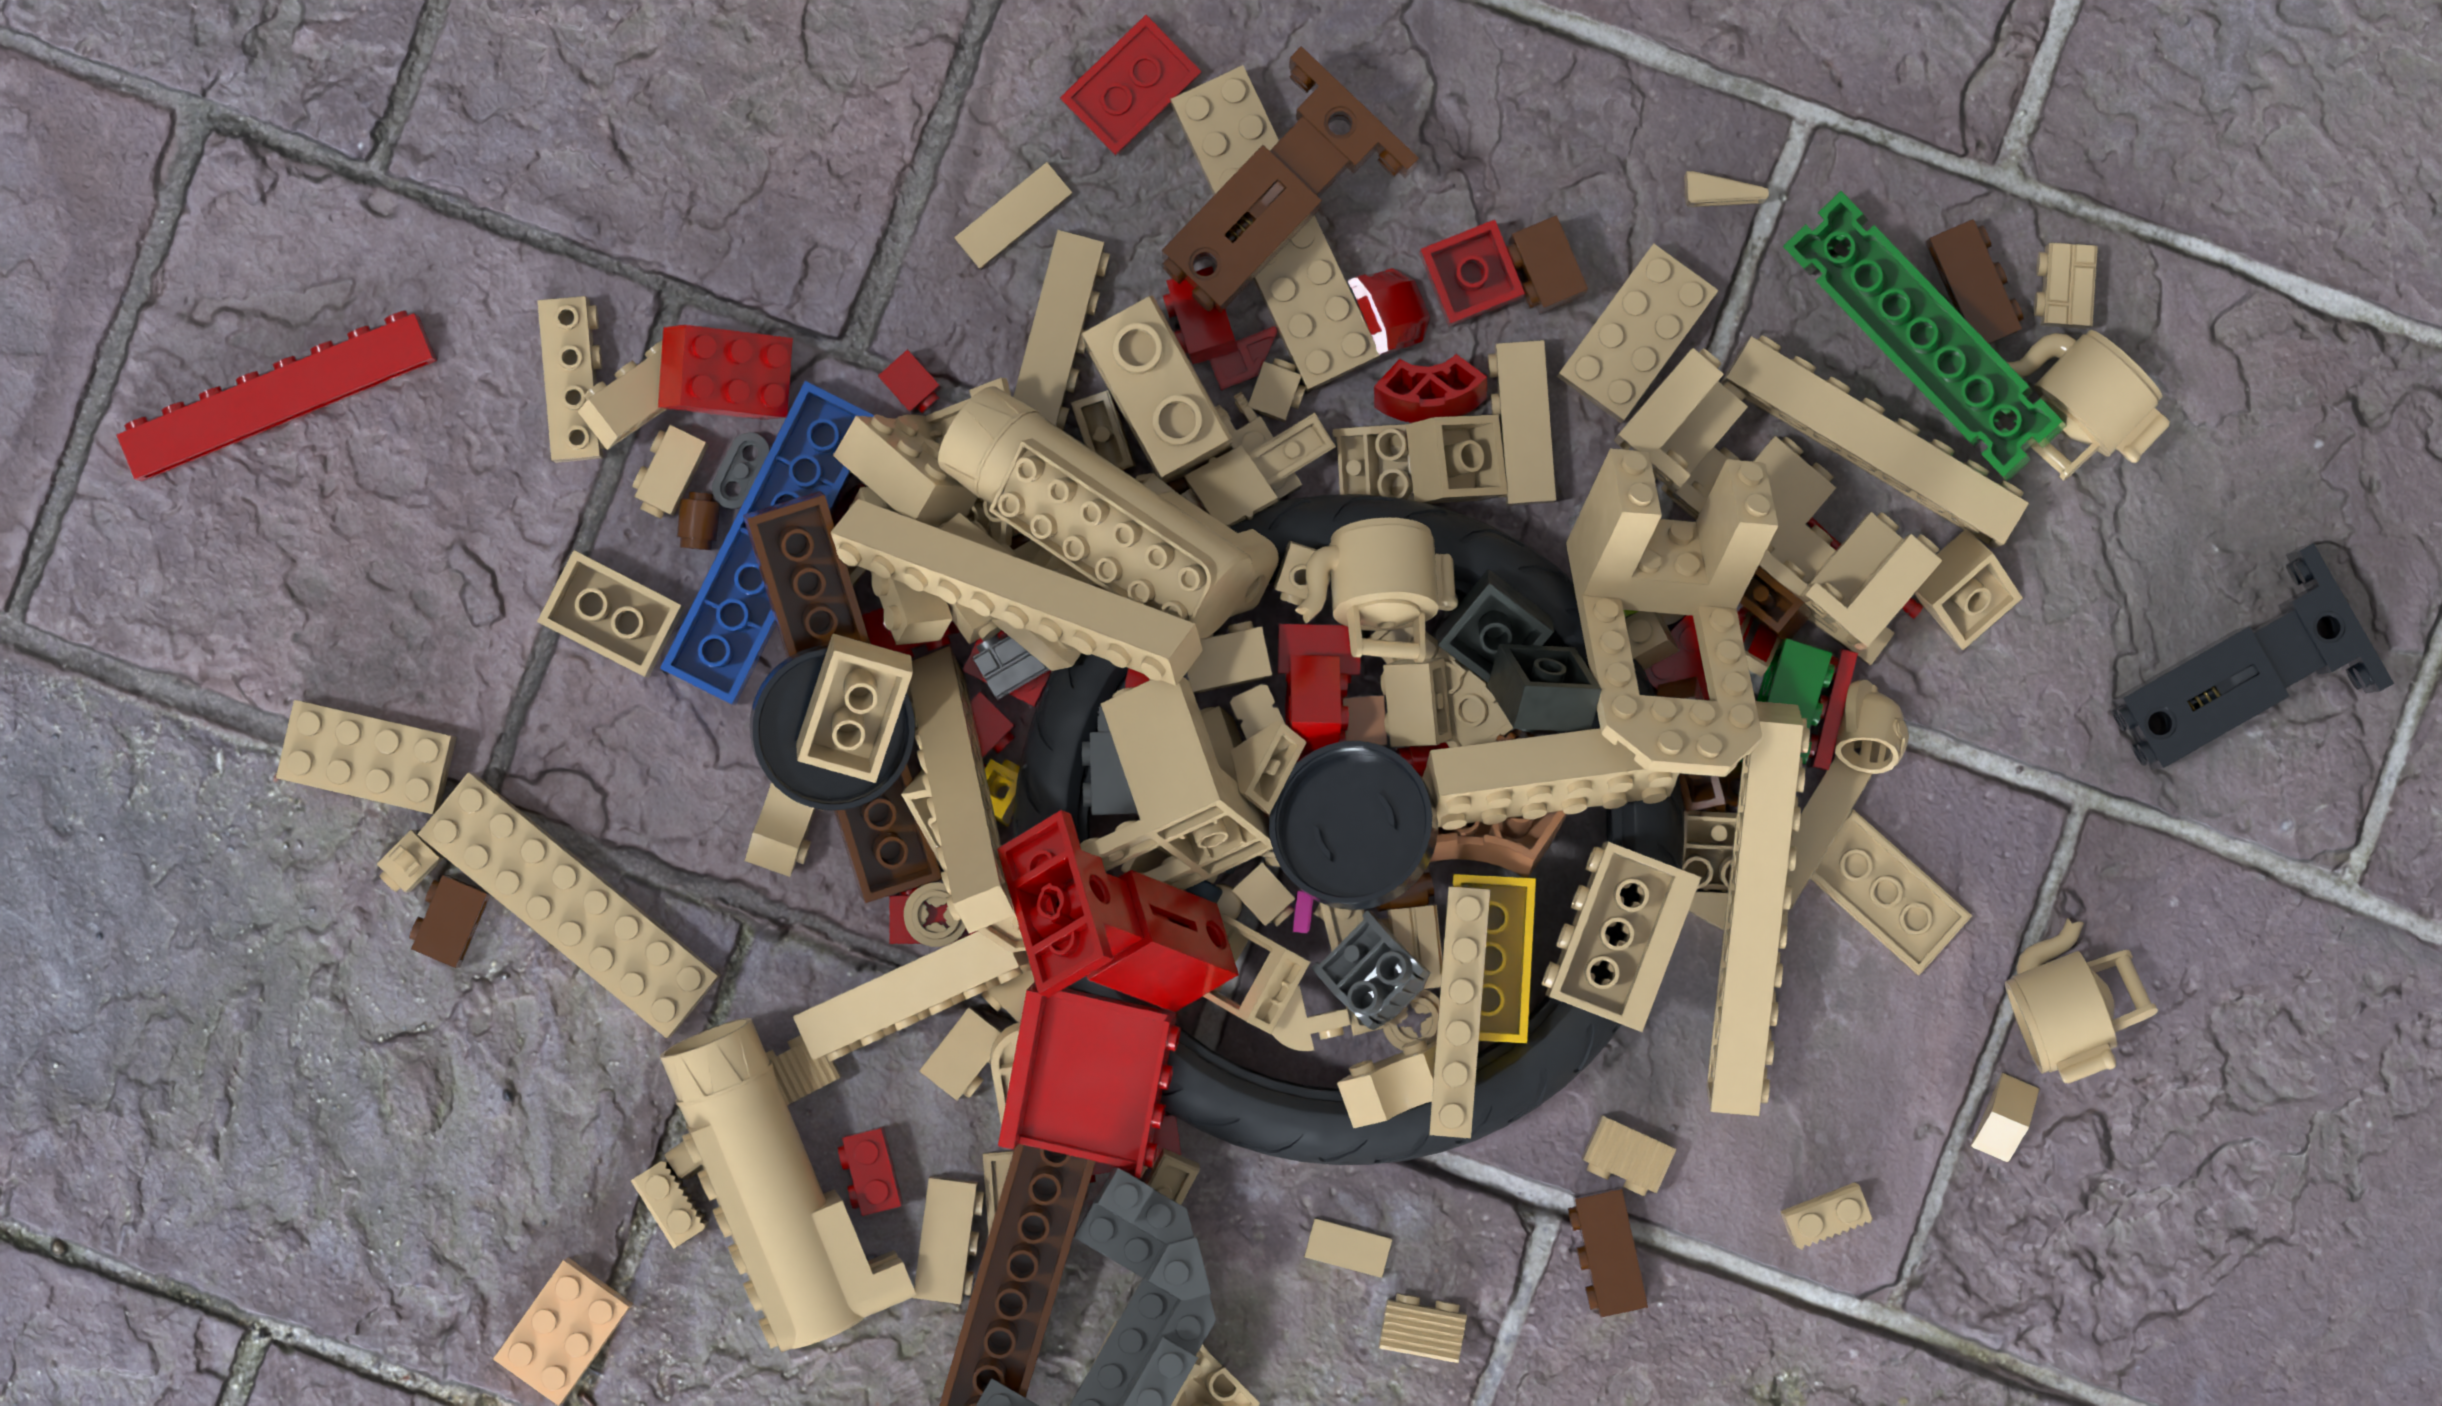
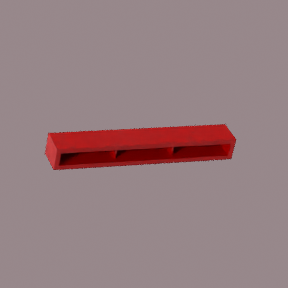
M406 310L397 312L384 319L386 323L384 326L371 330L370 326L355 329L347 334L349 340L334 346L332 341L321 343L310 349L312 355L298 361L295 356L284 358L273 364L274 370L260 376L258 371L245 374L236 379L237 386L222 391L221 386L214 387L198 395L200 401L185 406L184 401L177 402L161 410L163 416L148 421L145 416L124 425L126 431L116 436L133 478L142 482L436 362L437 359L420 317L415 313L408 315Z

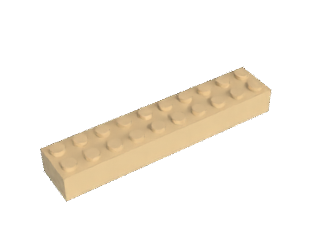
M1759 701L1755 702L1763 737L1758 747L1748 756L1745 755L1743 757L1706 1086L1711 1112L1759 1116L1760 1104H1767L1769 1098L1770 1080L1767 1079V1067L1765 1065H1772L1774 1055V1041H1771V1029H1769V1026L1777 1025L1778 1002H1776L1774 987L1781 988L1783 964L1780 963L1778 948L1785 949L1787 941V925L1784 924L1785 914L1782 911L1790 910L1792 886L1789 885L1787 870L1794 871L1796 862V847L1793 846L1794 839L1791 836V832L1799 831L1801 808L1798 807L1796 792H1803L1805 783V768H1802L1800 753L1808 752L1810 738L1807 718H1801L1798 705Z

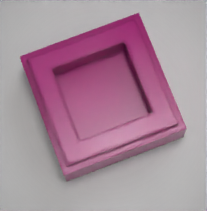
M1297 891L1293 932L1307 933V931H1310L1313 898L1303 891Z

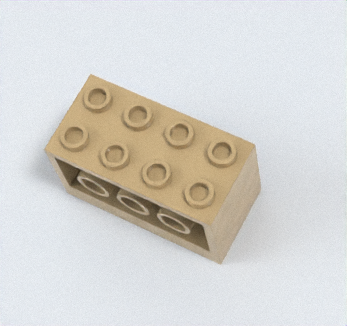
M1603 842L1601 848L1593 847L1585 870L1592 872L1586 887L1583 885L1578 886L1571 904V908L1577 910L1572 925L1564 924L1556 944L1557 947L1562 948V952L1557 964L1549 963L1541 985L1548 987L1545 995L1643 1032L1701 877L1611 842ZM1632 883L1636 886L1635 892L1639 894V899L1637 902H1631L1627 907L1623 904L1624 897L1620 896L1622 888H1629ZM1616 922H1619L1621 924L1620 930L1625 933L1623 940H1616L1614 945H1611L1609 943L1610 937L1605 934L1607 927H1614ZM1604 960L1607 963L1606 969L1610 971L1608 979L1602 978L1599 983H1595V975L1590 973L1593 965L1599 966L1601 961Z

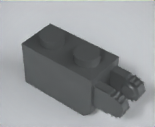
M1102 706L1098 707L1099 711H1097L1099 713V716H1097L1098 732L1090 733V741H1082V766H1091V782H1083V806L1092 807V815L1138 814Z

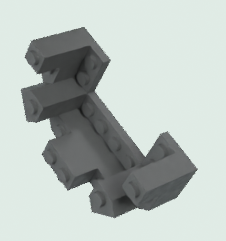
M1113 1167L1073 1238L1142 1277V1280L1069 1406H1171L1198 1359L1196 1357L1198 1351L1216 1322L1209 1295L1212 1293L1198 1240L1193 1234L1187 1208L1157 1192L1154 1188L1120 1168ZM991 1378L975 1406L1039 1405Z

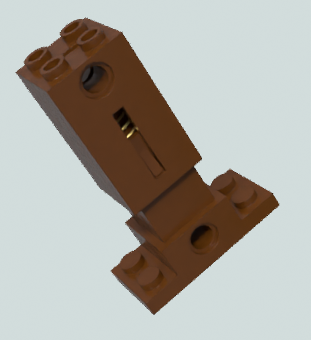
M1302 46L1290 57L1289 69L1291 70V75L1289 77L1306 94L1310 90L1314 92L1297 108L1296 120L1298 122L1270 151L1262 145L1162 249V259L1165 260L1162 263V268L1178 284L1186 280L1194 288L1191 296L1208 312L1214 307L1220 314L1321 209L1322 200L1319 197L1347 168L1355 174L1375 152L1379 153L1378 163L1393 177L1400 173L1406 179L1417 167L1419 158ZM1334 120H1343L1350 126V131L1344 135H1337L1329 129V124ZM1208 259L1214 262L1217 268L1211 275L1201 276L1196 273L1194 266L1198 261Z

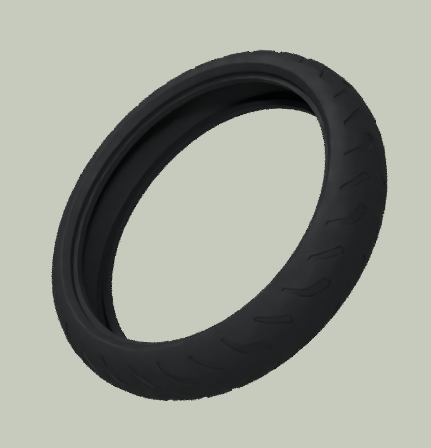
M1364 494L1320 495L1276 502L1254 514L1252 519H1245L1229 527L1236 533L1254 529L1275 545L1279 558L1278 565L1268 583L1270 584L1276 580L1288 541L1318 550L1330 545L1331 536L1336 530L1353 522L1373 518H1403L1420 522L1431 530L1432 537L1434 538L1435 554H1449L1453 558L1456 595L1464 598L1487 569H1489L1552 617L1554 632L1542 646L1575 647L1589 669L1573 580L1556 565L1526 544L1495 527L1464 514L1432 504L1397 497ZM1081 653L1072 667L1053 671L1033 715L1023 748L1016 785L1014 838L1062 810L1071 814L1079 843L1081 844L1083 841L1090 839L1089 819L1091 807L1083 806V782H1091V766H1082V741H1090V733L1098 732L1097 716H1099V713L1097 711H1099L1098 707L1101 706V703L1112 699L1117 691L1125 688L1127 667L1120 668L1109 660L1093 654L1086 655ZM1633 658L1639 694L1656 696L1644 669ZM1597 708L1591 729L1600 728ZM1679 775L1671 796L1661 802L1647 804L1643 800L1632 801L1619 808L1606 809V842H1611L1682 870L1684 804ZM1632 883L1629 888H1622L1620 896L1624 897L1623 904L1627 907L1631 902H1637L1639 899V894L1635 892L1636 886ZM1616 922L1614 927H1607L1605 934L1610 937L1609 943L1611 945H1614L1616 940H1623L1625 933L1620 930L1621 924L1619 922ZM1604 960L1601 961L1599 966L1593 965L1590 973L1595 975V983H1599L1602 978L1608 979L1610 971L1606 969L1607 963ZM1087 975L1066 987V989L1162 1010L1157 1005L1088 980ZM1546 996L1529 1014L1527 1043L1495 1042L1477 1054L1471 1138L1429 1135L1432 1102L1411 1108L1387 1121L1353 1128L1339 1088L1303 1085L1273 1078L1254 1071L1211 1050L1182 1028L1176 1051L1170 1050L1167 1065L1173 1066V1075L1169 1089L1162 1090L1160 1104L1166 1105L1167 1112L1202 1132L1230 1144L1268 1156L1329 1165H1373L1406 1161L1441 1153L1476 1141L1508 1126L1533 1111L1563 1089L1585 1069L1613 1038L1622 1024Z

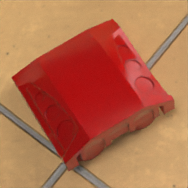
M1390 268L1382 272L1363 274L1348 280L1379 355L1409 348L1424 341L1430 315L1413 278L1394 268Z

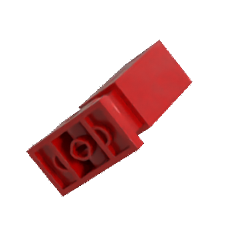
M1060 810L997 849L1039 995L1049 998L1087 975L1088 980L1176 1012L1239 975L1218 904L1133 870L1126 872L1118 878L1107 874L1101 857L1081 850L1070 813Z

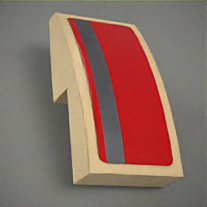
M1747 613L1740 629L1748 668L1753 673L1762 677L1774 657L1780 639Z

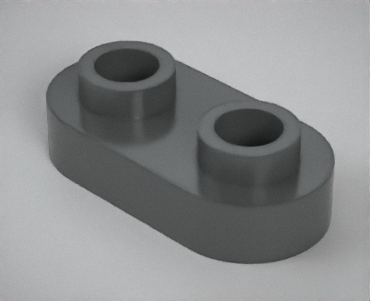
M748 432L739 435L732 442L712 484L713 496L721 506L727 509H739L744 503L770 451L769 444L762 436ZM749 446H754L758 450V456L753 461H747L743 455L744 450ZM731 482H737L741 487L740 493L735 497H730L726 493V487Z

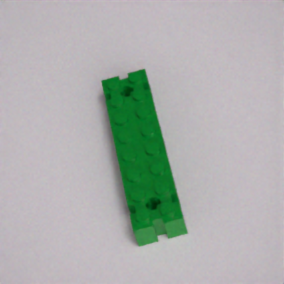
M1840 191L1818 212L1824 221L1813 231L1805 224L1783 245V248L1809 275L1816 269L1822 273L1815 280L1820 287L1974 447L1981 441L1988 446L1981 453L1982 456L2008 482L2031 460L2025 453L2026 450L2035 442L2044 448L2067 426L2041 398L2034 404L2027 399L2033 393L2030 386L1875 225L1868 231L1862 227L1868 219ZM1839 243L1843 246L1851 243V247L1847 248L1850 253L1845 258L1841 255L1833 258V255L1838 254L1834 248ZM2006 415L2008 418L2016 415L2017 420H2013L2016 424L2015 428L2011 431L2007 428L1999 431L1998 427L2002 426L1999 421L2001 416Z

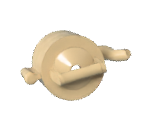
M2089 330L2087 334H2083L2078 340L2059 333L2043 336L2029 349L2022 359L2015 362H2007L2021 378H2024L2040 368L2047 360L2053 357L2059 358L2034 385V389L2038 396L2067 426L2061 433L2069 439L2089 445V447L2073 462L2069 461L2051 443L2042 448L2035 442L2031 448L2060 473L2059 477L2063 481L2068 479L2096 451L2105 456H2110L2115 450H2118L2128 461L2137 463L2141 455L2169 427L2170 421L2156 409L2158 402L2162 399V393L2156 384L2124 351L2094 330Z
M1373 518L1347 524L1332 534L1329 546L1318 549L1306 564L1308 596L1295 611L1303 615L1305 623H1308L1321 611L1326 601L1328 574L1330 571L1333 617L1337 622L1348 627L1353 657L1360 658L1362 655L1413 659L1415 663H1423L1426 654L1425 622L1433 618L1437 614L1438 609L1451 611L1458 606V600L1455 596L1453 558L1449 554H1435L1434 538L1432 537L1431 530L1426 525L1414 520ZM1413 626V643L1362 638L1361 630L1387 631Z
M2068 918L2057 936L2027 947L2019 956L2016 968L2017 975L2005 981L2006 992L2015 1019L2038 1070L2042 1074L2058 1070L2063 1082L2067 1084L2105 1069L2111 1070L2115 1068L2116 1060L2111 1049L2117 1047L2115 1032L2143 1021L2158 1012L2156 1005L2151 1003L2131 961L2133 956L2130 950H2122L2087 963L2082 954L2076 951L2048 962L2068 951L2077 942L2084 923H2071ZM2117 966L2136 1007V1010L2114 1019L2115 1003L2108 985L2096 974V972Z

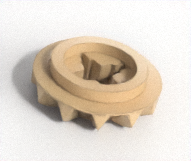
M928 883L917 888L908 898L904 908V921L907 930L915 940L926 946L942 947L956 941L966 928L962 919L957 921L953 919L948 907L943 915L947 920L946 923L950 926L948 929L938 922L932 925L929 924L925 928L922 926L930 915L926 910L927 907L923 903L924 901H927L929 905L932 904L936 908L947 903L946 897L950 895L944 883Z
M1423 989L1410 1002L1411 1008H1414L1417 1014L1431 1013L1430 1017L1425 1018L1426 1020L1420 1023V1034L1422 1037L1418 1038L1417 1033L1414 1032L1412 1027H1397V1024L1402 1023V1020L1408 1017V1007L1406 1006L1392 1019L1393 1026L1383 1028V1032L1389 1042L1402 1051L1403 1045L1414 1040L1424 1038L1427 1044L1436 1042L1439 998L1432 992Z

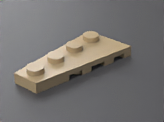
M1413 626L1397 630L1375 631L1368 639L1413 643ZM1425 631V659L1444 658L1452 736V739L1445 741L1448 746L1452 748L1497 742L1496 738L1499 734L1506 737L1515 730L1488 688V682L1438 646V641ZM1382 657L1386 664H1389L1397 660H1406L1402 658Z

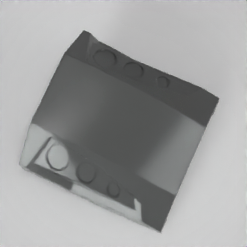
M1367 910L1362 915L1363 921L1321 963L1316 962L1311 968L1330 991L1367 1028L1375 1030L1394 1019L1423 990L1431 972L1423 967L1404 948L1373 912Z

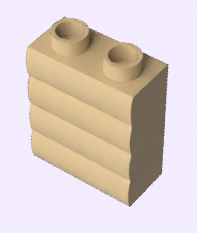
M1153 295L1146 297L1082 333L1087 353L1107 389L1110 391L1153 472L1163 482L1168 483L1182 478L1209 463L1211 457L1218 458L1232 450L1233 439Z

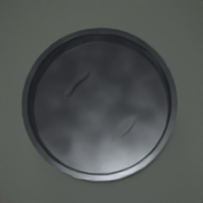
M829 645L811 647L795 653L782 661L769 673L761 684L755 696L750 714L749 727L753 752L759 766L768 779L790 799L802 805L820 810H845L861 806L874 800L889 789L908 763L915 737L913 708L906 693L876 783L797 761L796 743Z
M1343 741L1321 747L1306 755L1294 765L1270 812L1269 833L1272 849L1280 867L1288 878L1304 893L1316 901L1331 907L1346 910H1362L1377 907L1396 899L1418 881L1430 863L1435 850L1438 836V816L1433 796L1427 784L1403 757L1375 743Z

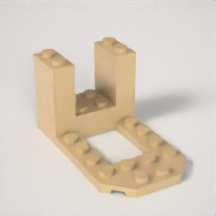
M1610 448L1566 542L1589 670L1602 689L1597 704L1601 735L1614 745L1618 742L1622 743L1636 754L1633 760L1647 771L1725 777L1745 755L1748 756L1758 747L1763 737L1736 608L1779 526L1766 464L1763 462L1727 459L1696 522L1660 519L1662 513L1650 453ZM1623 610L1693 616L1710 701L1639 694Z
M1185 677L1180 680L1177 686L1162 680L1155 681L1149 678L1148 682L1135 688H1124L1117 691L1112 699L1101 703L1140 817L1138 821H1127L1116 827L1115 832L1102 838H1091L1080 844L1081 850L1102 858L1105 871L1162 846L1174 856L1165 859L1161 866L1149 872L1138 873L1185 890L1272 850L1268 814L1239 793L1231 750L1240 745L1242 740L1235 720L1220 706L1199 710L1191 684ZM1016 915L977 930L1008 952L1026 950Z

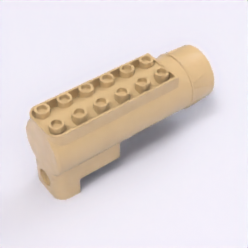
M996 386L982 389L963 406L949 426L941 443L938 454L940 469L956 479L979 499L989 502L991 504L989 509L991 513L1105 590L1195 623L1200 639L1213 634L1229 617L1254 609L1258 605L1278 565L1279 557L1275 545L1254 529L1236 533L1175 491L1158 495L1044 418L1040 412L1013 398Z
M752 1018L730 1021L700 1032L673 1045L660 1055V1059L677 1097L675 1102L686 1120L685 1125L689 1133L682 1135L683 1141L694 1164L699 1161L702 1163L704 1170L697 1173L709 1201L716 1198L719 1207L712 1211L724 1237L732 1236L735 1244L728 1246V1249L739 1274L742 1275L747 1272L749 1281L743 1283V1286L755 1312L763 1311L765 1317L759 1319L758 1322L770 1349L778 1346L780 1352L783 1353L790 1349L801 1348L820 1342L851 1328L869 1315L916 1296L904 1263L899 1259L895 1250L867 1261L843 1200L835 1189L823 1194L778 1084L773 1063L771 1060H768Z

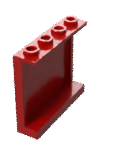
M1034 981L1026 990L998 1146L1012 1150L1018 1144L1136 1170L1134 1177L1141 1178L1148 1167H1154L1159 1145L1153 1143L1155 1128L1161 1129L1165 1117L1166 1105L1160 1104L1162 1090L1169 1089L1173 1075V1066L1167 1065L1170 1050L1176 1051L1180 1038L1181 1027L1175 1026L1177 1013L1066 988L1047 998L1038 994Z

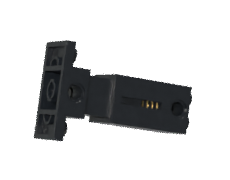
M2314 543L2301 546L2286 554L2290 561L2286 565L2289 575L2296 585L2303 584L2306 590L2279 604L2278 606L2282 612L2280 615L2253 630L2250 626L2235 629L2112 700L2116 707L2111 711L2122 731L2127 729L2130 731L2136 742L2131 745L2132 750L2142 766L2148 764L2151 770L2163 769L2290 697L2285 688L2315 671L2318 675L2331 673L2349 664L2350 667L2346 669V673L2351 683L2357 690L2362 688L2365 694L2380 692L2394 684ZM2319 619L2323 620L2328 628L2325 638L2321 637L2317 631ZM2152 714L2157 715L2161 721V729L2157 734L2152 733L2148 726V721Z

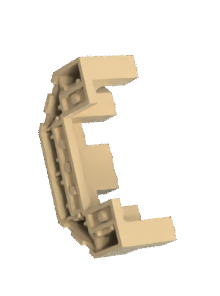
M1692 348L1614 438V441L1623 450H1629L1632 447L1635 451L1650 453L1654 478L1664 483L1661 490L1695 520H1697L1726 460H1740L1727 448L1723 447L1719 451L1714 446L1748 408L1742 402L1746 396L1729 381L1724 385L1719 382V379L1724 375L1718 369L1721 362L1704 348L1700 352ZM1774 436L1752 461L1766 464L1779 525L1758 566L1800 598L1813 611L1812 616L1834 633L1840 627L1850 633L1845 639L1858 650L1868 648L1942 562L1935 555L1939 549L1922 534L1917 538L1910 534L1903 540L1896 533L1899 526L1882 512L1878 516L1872 512L1868 513L1837 550L1833 549L1829 545L1833 539L1817 525L1810 529L1805 524L1836 489L1830 483L1834 477L1820 464L1815 462L1811 467L1800 457L1803 450L1791 439L1785 436L1780 440Z

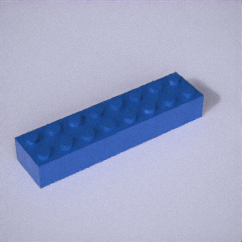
M807 381L804 382L660 669L736 706L777 625L743 515L821 491L825 494L832 516L853 474L833 455L855 416L874 417L873 414Z

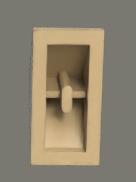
M1275 721L1233 748L1231 755L1239 793L1263 812L1270 814L1307 742L1283 722Z
M2001 1073L1971 1147L2009 1162L2030 1126L2039 1088Z

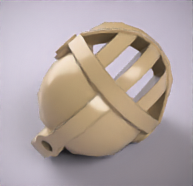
M1854 681L1848 688L1835 753L1843 763L1857 771L1869 774L1885 773L1892 770L1899 763L1907 747L1909 734L1904 722L1903 713L1896 701L1879 693L1878 688L1870 681ZM1861 747L1860 756L1854 749Z

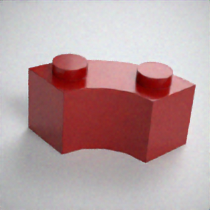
M1457 354L1444 363L1430 367L1412 365L1399 359L1374 386V408L1387 416L1409 423L1434 417L1463 416L1487 399V376Z

